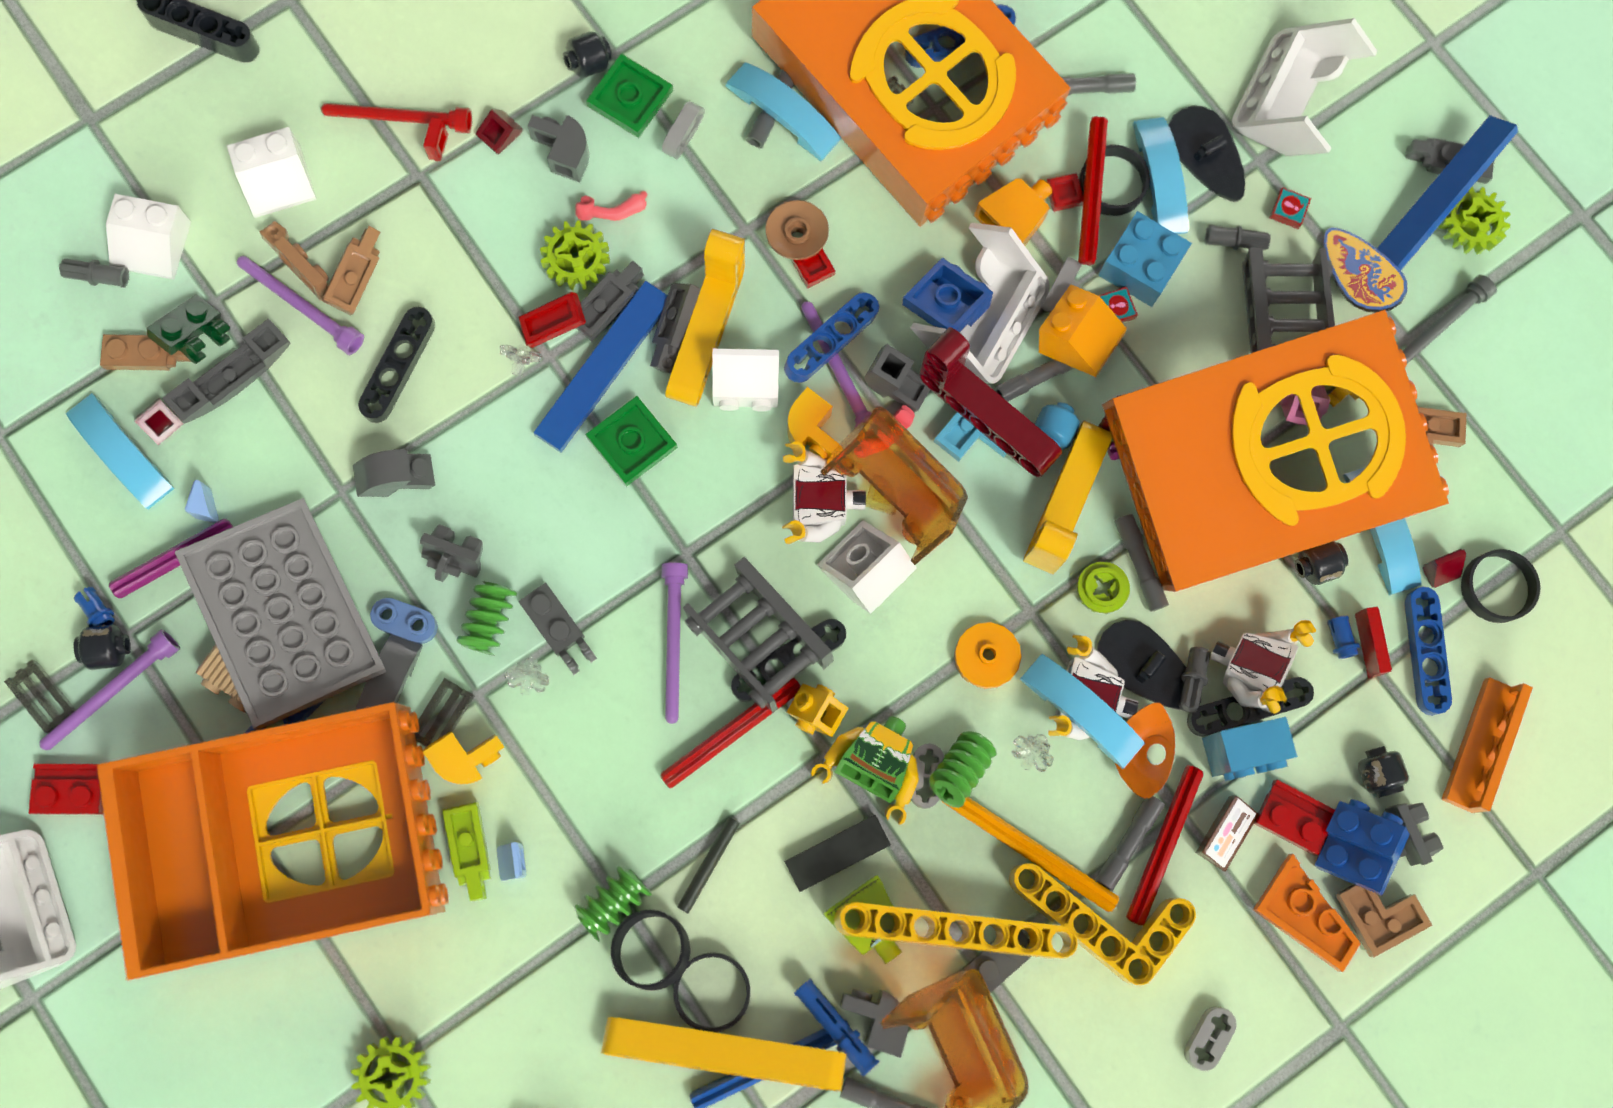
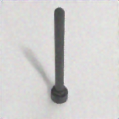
M1485 275L1476 276L1467 285L1466 295L1403 350L1407 364L1472 305L1488 301L1497 292L1494 282Z

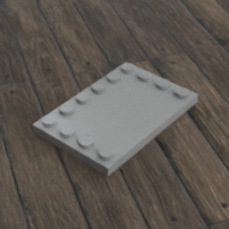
M304 498L175 551L176 557L255 731L386 672Z

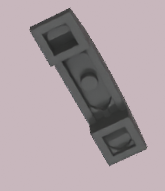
M267 319L244 336V345L197 380L192 382L188 378L162 398L184 424L211 412L232 399L259 378L285 352L291 343L270 319Z
M390 634L379 654L386 672L366 681L355 710L392 702L398 703L407 677H411L423 645Z

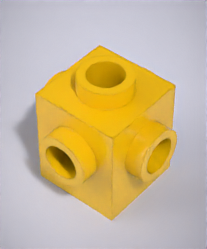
M802 683L786 713L797 720L795 726L804 732L813 735L816 730L833 738L849 708L834 698L835 692L821 684L814 688Z

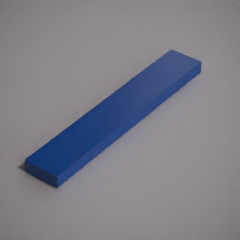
M1489 115L1377 249L1402 270L1518 133L1517 125Z
M647 281L642 284L533 432L536 437L560 453L563 452L660 319L668 296Z

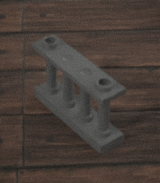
M1249 248L1242 268L1250 353L1275 346L1276 344H1272L1271 341L1273 332H1318L1335 326L1330 286L1332 262L1327 260L1326 248H1319L1312 264H1268L1267 260H1263L1262 248ZM1268 276H1312L1314 291H1271L1270 288H1266L1265 280ZM1270 304H1316L1317 319H1274L1273 316H1269L1268 307Z
M744 556L735 564L738 577L735 579L736 583L699 614L687 603L683 607L688 617L684 622L696 636L702 633L752 689L748 694L761 709L766 705L774 713L778 709L775 699L772 697L775 692L809 663L814 665L817 662L825 669L834 662L831 649ZM752 591L759 599L757 601L758 606L722 636L718 637L707 623L745 592L749 594ZM766 615L768 617L774 615L781 623L778 625L779 630L740 661L728 647ZM795 638L803 646L800 649L801 653L764 685H761L750 671L786 640L792 641Z

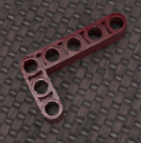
M948 327L925 352L919 374L922 382L1026 471L1035 477H1042L1061 456L1062 450L1060 446L964 366L970 350V344L960 332Z

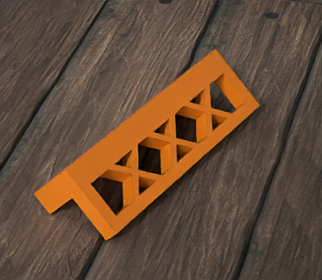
M1490 677L1483 680L1441 800L1470 813L1488 812L1491 810L1533 687L1524 683L1511 687Z

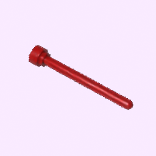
M325 103L321 107L323 115L332 117L429 124L431 117L442 119L444 124L449 126L450 129H455L456 133L469 134L472 128V111L470 108L456 107L455 110H450L449 113Z

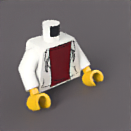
M799 441L787 443L785 446L793 450V455H784L783 461L786 463L797 461L799 465H794L793 521L782 526L783 529H790L793 536L785 538L784 541L786 544H792L798 540L801 542H822L837 533L840 527L845 525L847 509L865 510L866 490H847V476L845 473L840 472L837 466L819 455L805 450L804 445Z
M1301 620L1295 624L1293 629L1253 634L1244 633L1237 648L1218 641L1210 659L1228 666L1222 683L1241 706L1262 708L1275 714L1281 709L1277 701H1287L1281 687L1299 646L1296 644L1299 641L1305 647L1311 646L1314 639L1309 633H1315L1316 629L1309 620Z
M1073 635L1072 637L1077 640L1078 646L1077 648L1067 647V652L1071 655H1078L1079 658L1074 657L1069 661L1067 671L1100 697L1119 716L1131 718L1137 713L1138 700L1121 696L1124 680L1118 677V672L1112 664L1092 646L1089 637ZM1057 709L1055 716L1049 717L1050 720H1054L1057 724L1056 730L1048 731L1049 736H1065L1076 740L1090 738L1060 710Z

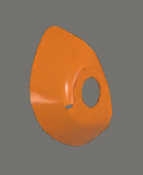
M1161 703L1149 704L1127 720L1126 723L1140 736L1145 744L1124 769L1115 763L1121 778L1127 786L1142 798H1150L1162 789L1168 780L1174 760L1175 733L1171 719ZM1153 744H1161L1166 750L1164 761L1158 765L1151 764L1147 759V751Z

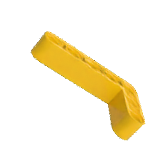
M716 229L711 230L704 252L706 276L665 393L666 398L695 407L700 402L713 365V348L718 349L745 270V239Z
M1083 420L1025 553L1023 562L1054 575L1069 557L1078 533L1073 532L1113 438L1110 431Z
M1035 864L1017 865L1009 874L1010 886L1019 896L1053 924L1065 926L1074 931L1078 944L1121 980L1129 984L1141 986L1148 984L1192 927L1196 919V911L1190 901L1182 898L1166 899L1159 904L1132 942H1130ZM1025 869L1031 871L1034 876V884L1029 889L1023 888L1019 883V875ZM1053 891L1061 898V905L1056 911H1051L1046 905V898ZM1175 904L1179 905L1183 911L1182 920L1177 924L1170 917V910ZM1078 914H1083L1088 920L1087 930L1081 934L1073 926V921ZM1157 931L1162 936L1163 944L1159 950L1154 951L1150 947L1149 938L1152 933ZM1109 936L1115 942V950L1111 955L1106 956L1101 950V942L1105 937ZM1134 959H1138L1142 964V973L1137 978H1132L1128 971L1129 964Z

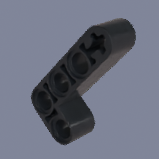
M137 0V6L149 24L159 31L243 63L251 62L259 55V44L249 27L241 21L187 0Z

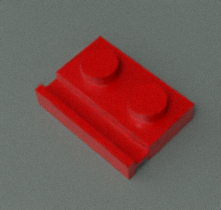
M33 764L35 776L31 783L28 814L104 815L97 764Z
M1273 780L1270 792L1266 795L1259 810V816L1254 824L1312 855H1319L1328 833L1326 829L1335 809L1279 780Z

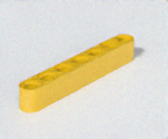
M858 902L839 907L834 916V924L837 930L843 935L1049 959L1068 958L1074 954L1078 945L1074 931L1060 925ZM850 909L855 910L860 916V924L854 930L850 929L845 923V915ZM885 913L891 915L894 919V929L890 933H885L880 927V918ZM919 917L924 918L928 923V933L924 937H920L914 928L915 921ZM954 921L958 922L962 927L963 933L958 941L952 939L949 934V927ZM988 925L993 927L996 932V939L991 945L985 941L983 936L984 929ZM1022 929L1028 933L1030 938L1026 948L1021 947L1017 939L1018 933ZM1055 933H1058L1063 940V947L1059 952L1054 950L1051 942Z
M607 1017L601 1054L831 1091H842L847 1055L842 1052L618 1017Z

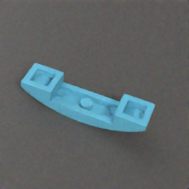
M745 62L725 84V87L748 105L754 102L798 137L797 143L821 162L841 140V137L829 122L803 97L776 77L752 64Z
M1164 117L1134 121L1133 128L1138 151H1143L1144 160L1150 174V188L1154 202L1151 208L1153 220L1176 234H1186L1189 231L1186 190L1177 147L1168 123Z
M93 393L66 413L71 423L88 445L146 509L149 510L175 489L157 467L144 456Z
M1365 468L1345 473L1343 475L1345 482L1348 483ZM1405 518L1370 529L1382 563L1378 564V568L1388 594L1392 595L1421 586L1417 554Z
M1041 654L1020 678L1040 698L1052 703L1098 744L1097 747L1122 769L1125 768L1145 744L1140 736L1108 704L1047 656Z

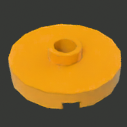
M992 622L978 623L968 628L959 638L954 652L955 665L961 677L968 683L970 682L972 685L982 689L998 688L1009 682L1018 671L1021 662L1020 645L1014 634L1004 626ZM985 649H989L994 653L993 660H986L983 657Z

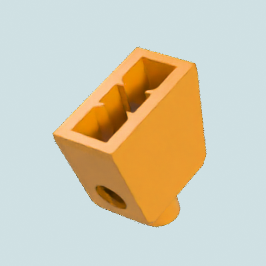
M1016 178L981 200L977 205L974 217L981 224L1011 227L1025 246L1046 219L1050 207L1044 200L1052 194V189L1043 179H1039L1033 186L1029 187L1022 179Z

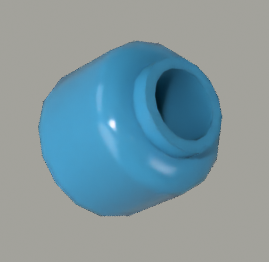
M1058 402L1057 405L1044 406L1034 424L1060 446L1061 450H1064L1071 445L1079 429L1080 421L1074 414L1075 410L1070 405Z

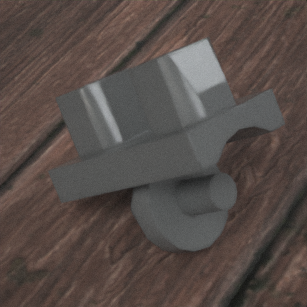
M440 524L431 535L423 534L420 539V544L423 545L421 557L428 560V567L436 569L435 580L443 582L448 574L458 578L461 572L477 578L481 571L482 540L466 536L462 546L452 543L455 538L454 531Z
M1405 803L1385 808L1386 812L1394 814L1403 820L1402 825L1406 826L1410 834L1400 857L1406 856L1410 866L1417 864L1425 865L1433 862L1431 857L1443 850L1444 847L1435 832L1423 836L1419 832L1417 824L1429 820V814L1424 804L1407 805Z

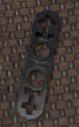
M418 306L409 309L405 313L362 393L358 406L361 414L368 421L379 423L388 418L435 329V321L427 309ZM423 317L426 325H419L415 331V326L412 323L413 320L419 321ZM413 333L416 335L417 339H419L418 341L411 337ZM404 343L411 344L413 352L409 357L399 358L396 356V350L399 345ZM388 371L398 373V381L392 386H384L381 383L382 376ZM376 388H379L380 391H382L385 394H388L389 397H386L384 394H382L380 397L379 393L375 391ZM379 399L382 409L380 411L374 410L371 414V410L368 408L369 403L375 404Z
M827 619L811 629L819 638L825 635L826 627H829L831 630L838 629L840 633L836 637L837 642L833 643L831 639L824 642L834 652L843 645L846 639V629L840 621ZM793 639L776 649L754 667L750 673L756 678L757 675L753 671L759 668L762 679L767 682L771 677L765 672L766 664L769 661L778 660L785 667L796 658L793 650L799 642ZM809 663L804 669L811 666L812 664ZM736 674L731 683L733 695L742 702L753 701L745 691L738 692L737 689L740 687L739 680L742 678Z
M1291 678L1285 680L1281 687L1284 693L1292 691L1295 686L1296 689L1302 688L1304 694L1299 696V699L1292 697L1287 699L1286 702L1277 701L1281 708L1278 713L1273 714L1261 708L1241 706L1243 709L1242 718L1239 721L1232 720L1227 715L1226 709L1229 703L1238 702L1234 696L1199 706L1195 713L1188 714L1187 726L1197 736H1208L1306 706L1313 699L1314 689L1305 678ZM1200 712H1202L1204 717L1218 713L1220 718L1208 723V730H1206L1204 725L1198 726L1196 722L1201 717Z

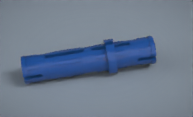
M812 979L806 981L795 991V996L802 1001L817 1022L820 1023L838 1045L836 1050L847 1054L846 1056L858 1069L862 1077L880 1062L860 1040L859 1036L861 1034L858 1030L853 1031L834 1006L813 983Z

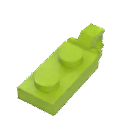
M473 802L443 809L454 877L458 879L459 886L467 885L470 901L475 902L487 899L484 880L491 879V866L479 803Z

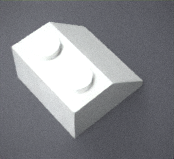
M290 127L227 145L235 175L255 218L316 200L300 144Z
M115 194L106 221L109 265L126 267L131 272L174 280L190 228V219L177 205Z
M713 348V406H719L721 410L735 411L739 407H752V410L769 411L771 407H778L779 350Z
M863 520L817 564L819 569L854 603L870 614L917 569L900 542Z

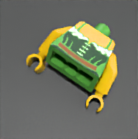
M892 716L887 719L884 726L871 721L866 728L856 727L839 735L825 754L824 763L813 767L811 771L812 777L819 768L823 767L827 770L828 776L822 784L828 783L833 777L832 768L836 766L837 768L834 772L889 803H892L895 799V804H890L886 808L885 818L888 821L891 811L899 809L901 810V817L898 820V825H901L905 822L907 816L904 810L905 804L910 803L919 781L916 758L911 754L913 743L902 736L906 729V724L900 718Z

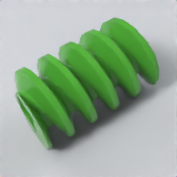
M483 581L485 585H475L473 589L481 597H474L469 601L470 605L477 610H468L465 613V616L472 623H463L460 627L468 636H458L456 641L465 648L495 656L489 651V647H500L501 643L495 640L493 635L504 634L505 632L497 623L509 620L501 611L502 609L513 608V605L505 600L506 596H517V592L499 584Z
M973 731L961 733L956 742L951 746L949 752L945 754L943 761L938 764L936 770L932 772L929 778L930 787L935 795L947 805L956 808L962 807L966 801L965 798L971 795L972 788L978 785V779L984 776L985 769L991 766V758L997 755L993 744L980 733Z
M618 866L616 868L619 875L618 880L608 875L606 877L609 886L607 890L597 885L595 887L598 894L597 899L586 895L585 900L588 905L586 909L578 904L574 906L577 918L598 942H600L597 931L606 935L611 932L608 921L616 925L621 923L619 911L626 915L632 913L629 902L637 906L642 904L640 892L647 896L652 895L650 890L631 869L626 870Z

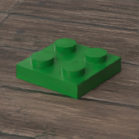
M621 53L587 98L586 103L587 107L639 138L673 92V85Z
M638 396L634 397L585 434L589 442L626 487L678 448L676 442Z

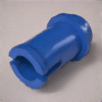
M93 587L83 589L90 599L88 602L80 591L74 596V601L78 603L88 618L87 624L89 627L114 623V611L106 608Z
M1340 616L1328 620L1327 624L1329 625L1336 648L1333 650V654H1337L1338 659L1358 655L1357 648H1360V645L1355 643L1349 617Z

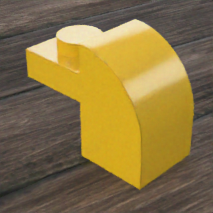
M806 387L792 404L788 414L787 434L789 441H799L804 447L809 445L810 452L819 455L833 464L841 454L842 445L821 430V427L831 417L833 406L809 387Z
M449 731L423 748L422 752L436 773L443 779L455 784H470L482 779L476 766L481 763L483 767H486L499 759L501 755L498 751L503 749L504 746L497 735L494 734L466 753L452 731Z

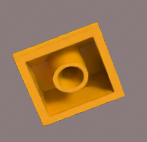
M1070 284L1039 329V353L1096 377L1125 335L1127 328L1100 296Z

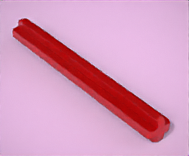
M1099 116L1092 117L1089 126L1078 261L1082 265H1094L1097 259L1108 126L1107 118Z
M794 677L772 695L778 709L794 698L801 685ZM754 703L660 774L661 779L668 788L675 787L770 716L772 712L766 705L761 709Z
M1187 765L1185 767L1126 915L1130 922L1143 926L1147 920L1204 776L1203 771L1195 766Z

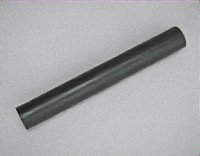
M728 817L677 908L689 914L738 829L739 822Z

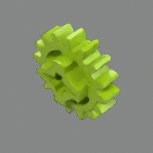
M1471 187L1439 225L1440 229H1447L1448 231L1443 237L1444 240L1452 238L1454 240L1452 247L1455 249L1462 245L1465 254L1473 248L1477 255L1481 254L1485 249L1491 251L1505 239V232L1511 226V224L1505 222L1510 216V212H1502L1501 209L1506 204L1505 201L1497 203L1495 201L1497 193L1493 192L1488 196L1485 194V187H1481L1477 192ZM1462 205V208L1459 210V214H1457L1458 207ZM1489 226H1492L1491 233L1487 236V232L1490 230Z
M577 220L575 227H570L569 223L565 221L564 229L561 231L554 226L552 228L553 238L544 236L545 244L548 247H540L541 256L545 257L541 259L543 269H547V277L549 279L556 277V283L559 287L567 282L572 291L575 285L579 283L583 290L587 289L586 282L589 280L597 284L598 279L596 275L598 273L606 275V267L603 264L610 263V257L607 254L610 250L608 242H603V233L599 231L594 234L592 224H589L585 229L582 228L580 220ZM578 253L579 257L573 258L572 254Z
M402 1036L395 1037L392 1044L388 1037L381 1038L380 1048L375 1043L367 1045L369 1055L359 1054L356 1058L362 1066L351 1070V1074L359 1076V1081L353 1083L351 1089H360L362 1092L356 1099L357 1103L367 1100L369 1102L367 1108H403L402 1105L405 1108L416 1107L413 1097L420 1100L424 1098L426 1094L420 1087L431 1083V1079L423 1076V1072L431 1068V1064H422L420 1061L426 1052L423 1050L415 1053L413 1051L416 1044L415 1041H410L403 1046ZM397 1053L406 1057L411 1064L407 1065L399 1060ZM379 1056V1059H377V1069L373 1074L369 1075L372 1063ZM389 1071L391 1073L397 1072V1074L405 1073L393 1082L386 1079L378 1080V1078L384 1076ZM414 1078L411 1089L403 1097L406 1082L408 1079ZM375 1088L383 1093L385 1099L377 1096L372 1089Z

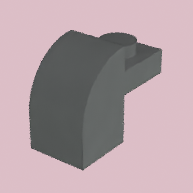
M532 115L528 124L531 139L552 147L547 157L551 172L580 183L589 162V149L582 126L568 115H566L562 125L550 117L540 118Z
M888 344L880 349L865 375L866 383L883 398L889 396L901 405H907L914 413L920 409L930 391L922 382L920 375L910 369L914 361Z
M407 449L387 450L368 455L353 465L357 497H388L399 489H431L435 486L431 454H407Z
M853 989L851 995L843 992L840 1002L842 1009L872 1018L865 1045L868 1048L901 1058L908 1034V1019L900 1002L891 994L881 989L877 1002L871 1001L872 994Z

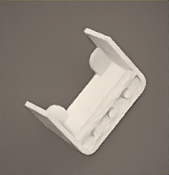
M1355 18L1291 27L1278 32L1271 39L1232 118V124L1241 135L1286 156L1329 153L1330 145L1307 116H1302L1318 82L1333 80L1339 77L1349 59L1376 55V48Z
M971 222L968 228L983 246L975 261L976 273L981 281L993 291V296L987 311L971 327L967 325L960 332L970 344V350L964 366L982 381L994 384L1002 378L1049 292V280L1011 227ZM913 323L910 327L928 349L946 330Z
M21 830L0 835V942L3 951H0V989L62 965L73 957L76 950L75 939L45 842L37 832L32 830Z

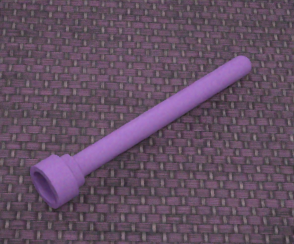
M240 256L237 259V265L242 270L334 337L336 346L344 353L352 355L361 347L364 335L352 326H340L248 257Z
M806 301L802 304L801 310L812 331L815 332L823 323L814 305ZM817 340L823 353L830 351L829 345L826 342ZM837 353L828 363L856 416L854 428L859 438H870L879 433L883 426L877 415L867 411Z
M664 563L662 564L661 578L665 579V585H668L665 719L670 724L676 723L679 718L681 586L684 585V580L688 579V564Z
M161 629L150 638L151 643L147 645V651L43 737L39 743L40 747L43 750L52 749L157 659L163 660L165 657H172L180 650L178 643L166 631Z

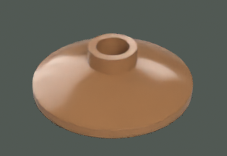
M794 200L779 205L769 215L766 223V237L771 248L779 255L793 260L807 259L816 255L825 246L829 235V225L824 213L817 206L806 201ZM794 232H800L803 234V236L800 238L792 237V234Z

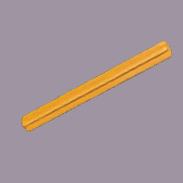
M965 798L966 801L960 808L947 805L1105 911L1112 912L1117 906L1119 897L971 798Z

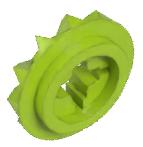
M1096 562L1086 567L1079 576L1077 592L1081 598V603L1090 608L1092 612L1108 614L1119 610L1126 603L1130 593V584L1125 572L1117 565L1109 562ZM1099 580L1102 584L1113 581L1107 590L1109 596H1106L1104 593L1093 595L1098 587L1096 581Z

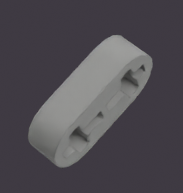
M691 101L685 104L665 137L662 146L663 153L675 159L682 155L702 121L704 115L703 107Z
M1070 257L1066 259L1041 309L1051 313L1067 288L1072 284L1082 265L1081 263Z
M924 744L913 755L917 762L919 781L911 798L912 803L922 809L936 805L940 799L934 793V797L928 798L927 803L922 802V796L916 795V790L923 787L924 778L929 779L932 772L936 770L938 764L944 758V754L938 746ZM927 750L932 751V757L937 758V763H933L930 766V774H924L925 762L919 761V756L925 755ZM929 782L928 788H929L930 791H933V790L931 789V787H930V782Z
M1211 1007L1203 1013L1184 1050L1185 1058L1192 1067L1202 1071H1209L1220 1061L1237 1027L1236 1019L1229 1010L1221 1007ZM1223 1015L1222 1022L1226 1024L1224 1030L1217 1029L1212 1037L1211 1034L1215 1029V1025L1211 1020L1213 1016L1220 1018ZM1209 1040L1210 1042L1206 1048V1053L1210 1055L1207 1061L1201 1059L1198 1063V1055L1194 1051L1196 1047L1204 1048Z

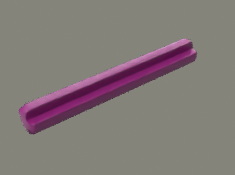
M227 519L216 522L112 580L109 583L111 592L117 598L129 595L179 567L180 563L175 551L233 528V525Z

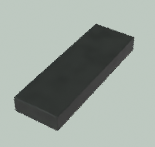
M875 814L784 862L799 892H802L889 847L891 844Z

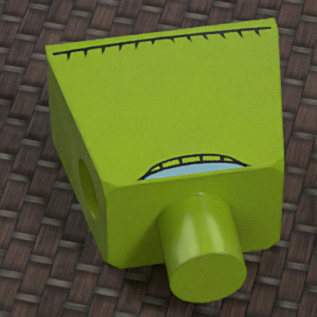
M875 875L823 912V915L836 928L834 924L835 913L839 907L845 904L858 902L885 906L893 905L878 875ZM852 909L848 910L845 915V923L850 929L854 930L860 924L859 914ZM885 913L880 918V927L885 933H890L894 929V919L891 915ZM843 935L861 955L875 948L885 964L902 953L895 941Z

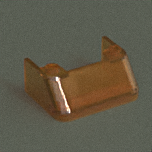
M880 406L875 407L832 452L820 470L823 476L827 475L833 468L843 476L855 477L860 473L904 516L902 520V534L908 542L917 546L910 560L914 565L953 534L968 499L963 485L889 411Z
M968 969L959 971L909 994L880 1022L883 1029L908 1025L913 1030L929 1027L955 1085L947 1095L945 1108H1018L1027 1097L1029 1090L1027 1074L984 978L978 970Z

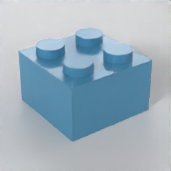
M1137 211L1107 258L1098 276L1120 289L1127 287L1130 295L1153 307L1192 243Z
M1287 717L1224 730L1202 738L1212 777L1223 775L1225 781L1255 774L1254 768L1257 774L1288 767L1286 760L1298 757Z

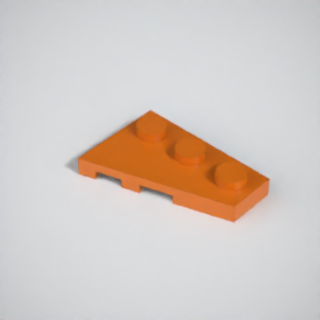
M1288 854L1253 908V911L1335 970L1344 972L1361 943L1338 912L1331 908L1319 892L1320 889L1313 879H1309L1300 867V862L1294 854Z

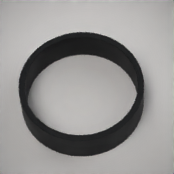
M1107 145L1105 157L1114 156L1130 162L1137 169L1142 180L1141 195L1133 202L1125 205H1110L1101 201L1100 214L1121 216L1133 211L1141 203L1149 188L1150 174L1146 162L1137 152L1122 145ZM1087 159L1079 175L1083 196Z
M1497 549L1476 557L1467 565L1461 579V591L1467 606L1478 617L1493 623H1506L1525 616L1535 607L1540 596V579L1536 569L1528 559L1511 550ZM1486 557H1500L1509 560L1521 570L1528 586L1527 600L1524 607L1514 616H1501L1489 611L1480 603L1475 594L1473 575L1477 565Z
M642 910L627 917L617 928L611 943V960L617 974L626 983L643 990H660L673 984L685 971L690 957V941L684 927L675 918L658 910ZM649 917L666 918L675 926L680 937L681 951L679 960L672 972L664 979L651 984L636 983L627 975L622 965L621 946L624 937L632 926Z
M705 953L691 959L686 969L694 962L709 957L721 958L732 963L740 971L746 984V1000L741 1012L731 1022L719 1027H705L693 1022L684 1013L679 1002L678 988L682 975L675 981L673 997L677 1012L685 1023L696 1030L717 1033L734 1026L745 1014L750 1001V983L745 970L733 958L721 953Z

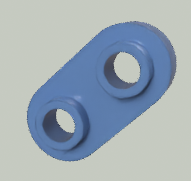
M383 598L377 601L371 609L370 617L373 625L385 633L418 644L431 641L437 633L438 624L435 617L424 609L393 598ZM392 609L391 618L384 620L382 618L383 611ZM417 620H423V628L419 631H414L413 624Z

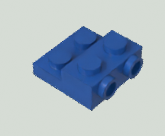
M942 257L903 297L902 305L934 327L944 329L951 327L961 332L967 325L971 327L987 311L991 305L993 291L983 282L977 281L963 272L958 265L951 264Z
M1351 799L1349 804L1339 801L1326 829L1328 837L1315 866L1319 870L1383 896L1410 834L1406 826L1402 825L1403 820L1394 814L1383 812L1380 817L1370 813V807L1358 800Z

